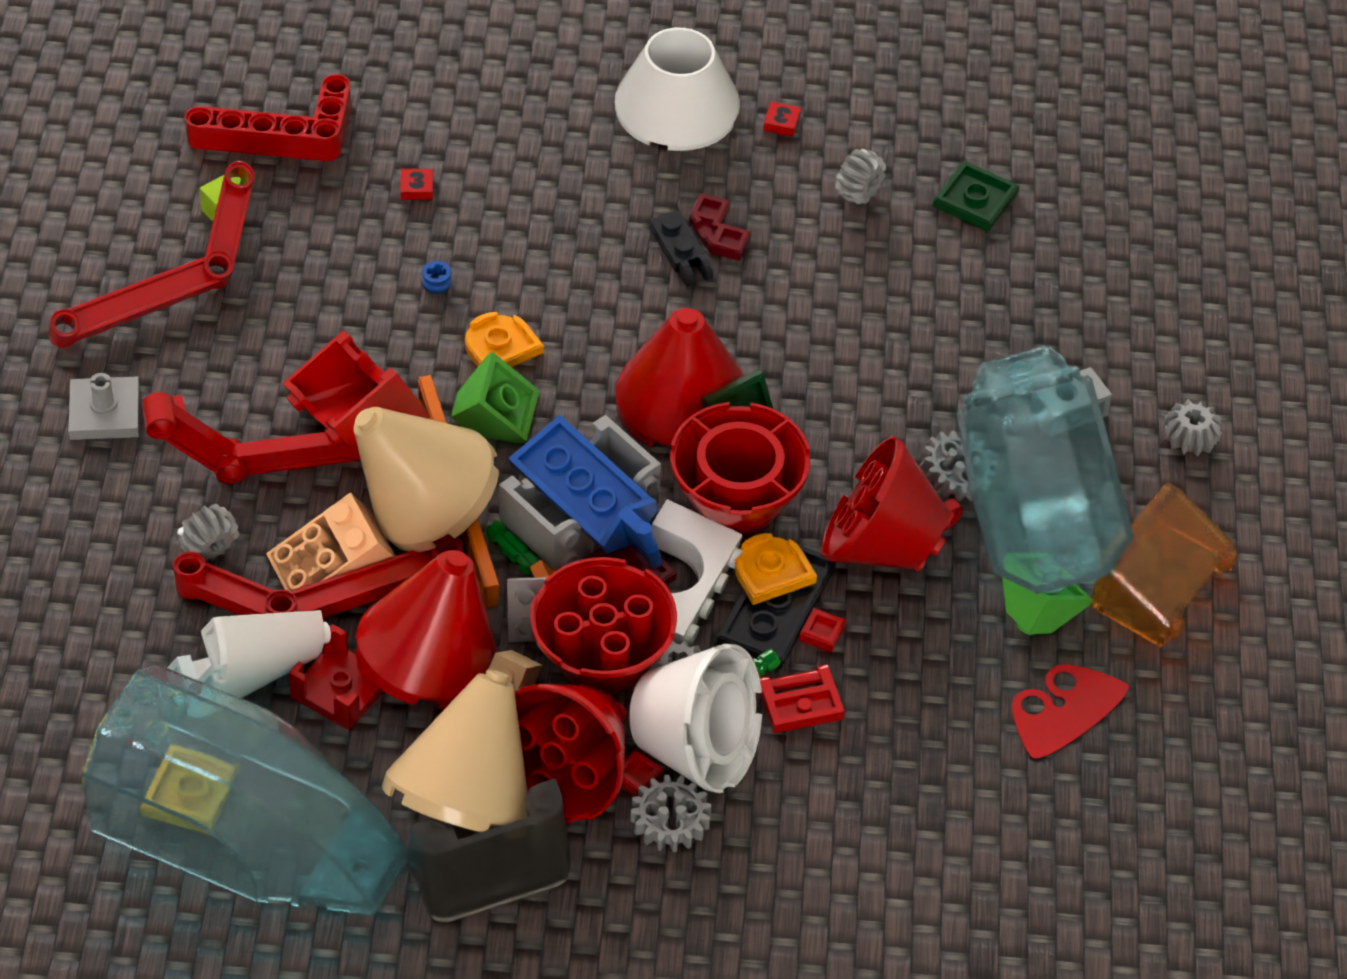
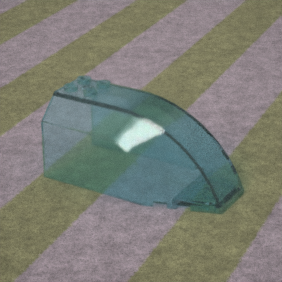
M1048 345L982 362L972 381L973 391L966 394L964 398L965 408L959 409L957 420L970 492L993 572L1036 594L1043 592L1054 593L1066 586L1078 583L1089 584L1101 577L1108 576L1133 539L1134 533L1092 378L1088 375L1081 376L1079 368L1075 365L1068 366L1066 359Z
M157 665L135 672L97 727L82 773L91 831L253 901L268 903L269 899L290 901L291 906L304 907L308 903L325 905L327 910L375 915L410 858V852L402 839L371 801L300 731L278 715L256 704Z

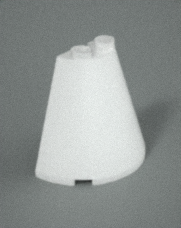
M321 610L214 617L201 630L208 658L192 662L191 655L176 657L166 668V673L171 687L182 706L189 704L191 706L190 714L194 716H209L288 674L298 662L304 665L317 658L323 649V644L330 642V627L327 622H323Z

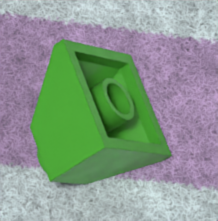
M492 352L486 356L458 391L451 418L462 427L480 433L484 438L522 444L527 441L540 390Z
M1004 557L1001 561L1006 613L1016 622L1017 628L1025 634H1051L1090 606L1093 601L1050 558Z

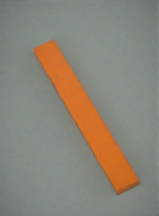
M431 375L419 377L418 400L430 415L427 419L446 423ZM477 518L461 533L467 555L474 564L486 608L498 606L499 582Z

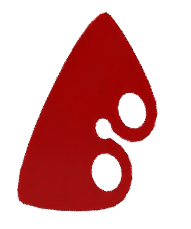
M1063 664L1050 669L1045 678L1046 687L1053 695L1065 700L1064 706H1055L1050 696L1037 689L1024 690L1013 698V718L1028 754L1033 759L1041 758L1074 741L1118 705L1126 695L1129 685L1115 677L1080 666ZM1060 672L1070 673L1075 677L1076 685L1071 690H1061L1055 686L1053 682L1054 676ZM1028 696L1038 697L1044 702V710L1039 714H1028L1021 706L1022 700Z

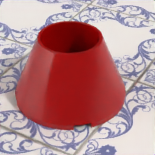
M730 402L706 407L684 421L672 440L670 464L677 483L697 513L743 534V538L753 536L764 530L802 489L810 471V448L801 429L790 418L777 410L756 403H750V407L730 406Z

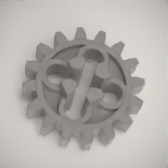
M951 431L948 437L943 432H939L936 438L931 437L919 456L923 460L919 467L921 470L927 471L925 476L929 481L934 482L933 488L935 491L939 489L944 491V498L947 499L950 494H954L957 502H961L964 496L972 501L977 494L981 495L984 492L988 483L993 478V475L990 473L993 463L985 461L989 455L988 451L980 452L978 450L980 442L976 441L971 444L968 442L969 436L967 434H964L962 438H958L955 431Z
M665 775L663 783H659L656 779L651 778L650 788L640 786L638 788V796L632 798L630 822L635 823L634 833L636 835L644 833V844L646 845L650 844L653 840L656 841L657 850L659 851L664 848L665 844L670 845L673 852H677L678 844L681 843L688 849L692 848V838L701 841L704 830H709L711 804L707 803L706 791L697 793L698 785L694 782L688 786L685 785L684 776H680L677 782H671L670 776ZM667 796L674 798L673 818L675 819V830L668 829L669 810L666 807Z

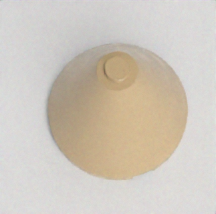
M380 407L364 409L357 415L353 430L374 517L383 536L390 543L408 552L412 550L417 552L436 548V544L433 541L440 539L448 533L453 538H456L479 517L494 493L499 476V470L494 466V457L497 456V453L480 433L472 429Z
M487 669L486 674H477L386 771L382 784L383 791L388 796H393L394 790L397 789L404 793L402 805L455 826L488 833L490 826L505 825L503 831L505 836L525 834L531 813L514 685L507 681L509 676L492 669Z

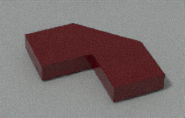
M700 193L690 213L689 223L709 253L741 261L750 241L751 231L723 224L730 210L729 200Z

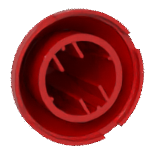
M681 308L672 313L622 369L616 383V411L624 427L639 441L653 447L654 442L671 446L675 433L684 421L696 412L704 409L702 397L745 376V374L703 315L692 308Z
M457 550L441 553L373 604L363 614L355 634L357 642L356 659L363 672L377 687L387 694L412 705H416L418 699L439 702L437 705L438 709H445L477 674H486L495 653L498 652L474 564L466 554Z

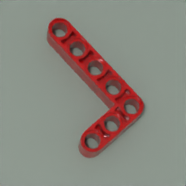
M332 74L324 78L314 117L204 106L193 107L185 114L187 142L191 147L202 150L332 161L338 158L342 152L351 112L350 81L347 77L340 74Z

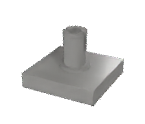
M98 373L88 379H70L69 439L139 437V376L110 378L105 373Z

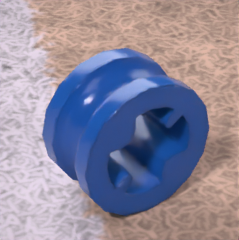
M432 261L424 265L422 269V285L424 289L431 293L447 291L452 282L450 266L442 261Z

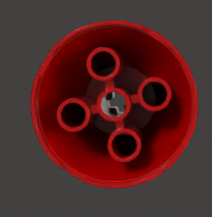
M891 436L880 443L854 476L859 482L849 498L842 495L827 525L821 544V554L828 561L912 569L919 572L925 565L929 554L936 556L942 549L946 539L941 535L951 523L954 512L945 506L902 440Z
M588 558L561 567L545 580V585L537 596H534L530 611L531 630L542 652L573 685L588 683L612 696L632 688L635 681L669 648L676 632L677 609L668 587L648 569H645L643 572L626 565L627 560L618 558Z
M588 683L579 685L536 684L514 691L530 813L544 820L561 824H571L573 821L585 819L591 820L602 814L616 799L623 782L625 719L627 717L624 705L617 702L604 690Z

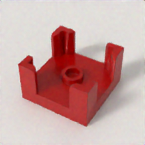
M332 624L330 626V642L323 644L322 654L303 674V664L298 662L290 670V697L350 731L384 691L366 676L356 659L355 653L348 650L347 633Z

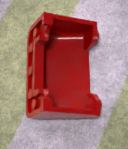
M344 330L282 383L290 393L286 397L290 404L299 413L303 409L306 410L326 428L325 433L338 447L342 443L347 447L357 445L353 427L357 415L364 409L380 407L426 419L430 416L398 373L392 368L384 372L364 350L361 352L354 343L353 338Z

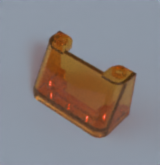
M1167 482L1104 557L1096 575L1092 593L1093 601L1090 607L1163 648L1170 637L1176 639L1181 633L1186 622L1182 619L1184 608L1213 572L1220 574L1223 570L1230 571L1238 558V553L1235 552L1236 544L1180 488Z

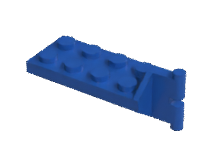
M561 415L557 416L508 458L510 465L520 475L527 478L568 519L576 520L581 526V531L603 552L608 554L631 546L649 563L650 567L658 568L661 566L662 558L650 525V521L658 510L656 501Z

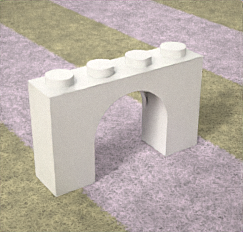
M667 499L651 527L658 548L687 563L697 576L698 583L692 588L683 592L671 593L677 609V626L673 641L676 644H682L687 639L688 644L691 646L700 627L696 624L700 618L707 619L714 605V600H712L714 593H722L729 578V575L726 574L728 569H734L735 559L740 557L744 551L739 548L743 534Z

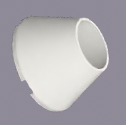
M669 28L653 35L619 84L615 95V111L622 127L631 136L650 146V143L654 142L666 145L668 150L671 151L695 150L716 143L732 130L740 110L738 92L712 42L702 33L688 28Z
M722 644L643 674L634 689L629 713L631 734L636 745L707 791L723 793V789L735 787L743 779L751 765L757 749L762 724V714L756 713V693L762 692L761 683L752 657L744 648L738 645Z

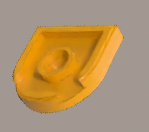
M498 312L485 313L471 321L465 335L466 352L477 367L492 352L511 367L544 353L542 342L527 323L515 315L510 317L498 315Z
M771 533L758 534L745 540L740 548L744 551L740 557L735 559L734 569L736 577L752 605L817 583V574L798 544L791 539L787 541L782 538L773 537Z

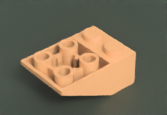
M351 492L266 553L284 589L288 591H293L395 557L387 539L380 531L371 510Z

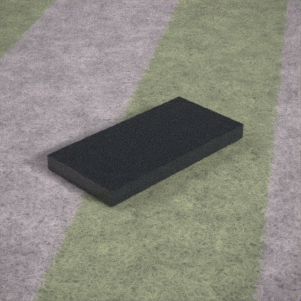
M798 545L817 574V583L752 605L743 589L717 635L716 644L738 645L744 648L752 658L757 660L760 654L768 649H772L781 662L778 668L782 669L811 611L816 606L831 578L837 562L828 561L821 553Z

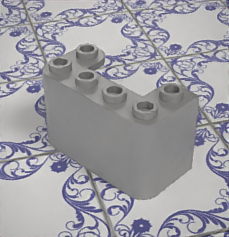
M604 415L593 422L592 428L596 433L590 442L653 498L657 506H659L661 463L608 416ZM511 476L499 484L500 521L555 571L572 562L579 561L599 549L581 531V526L576 520L568 519L527 478L523 479L520 483L514 476Z

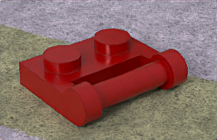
M827 664L815 666V670L782 677L771 679L769 676L759 677L762 692L758 694L763 700L774 734L844 720L845 711ZM818 684V686L775 694V692Z

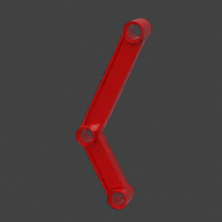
M243 161L233 162L227 167L221 185L205 257L74 307L57 310L51 316L48 337L51 343L59 348H68L77 341L207 291L222 289L227 286L233 272L254 181L253 168ZM239 177L245 181V184L237 185L231 181V178ZM214 265L220 266L225 270V273L215 274L211 271L210 267ZM67 324L71 326L73 331L61 333L57 330L56 326Z
M152 393L146 396L142 402L147 435L153 439H163L213 471L217 480L223 484L239 483L248 475L361 460L357 445L347 447L342 443L338 447L325 432L241 443L237 439L224 437L174 404L173 397L167 393Z
M447 534L433 541L436 544L434 549L422 552L412 550L293 591L283 589L272 590L205 562L202 555L195 552H185L178 555L173 562L176 591L178 595L186 599L198 598L237 615L321 610L322 617L326 618L383 598L441 553L449 550L463 552V545L458 537L453 538L450 534Z

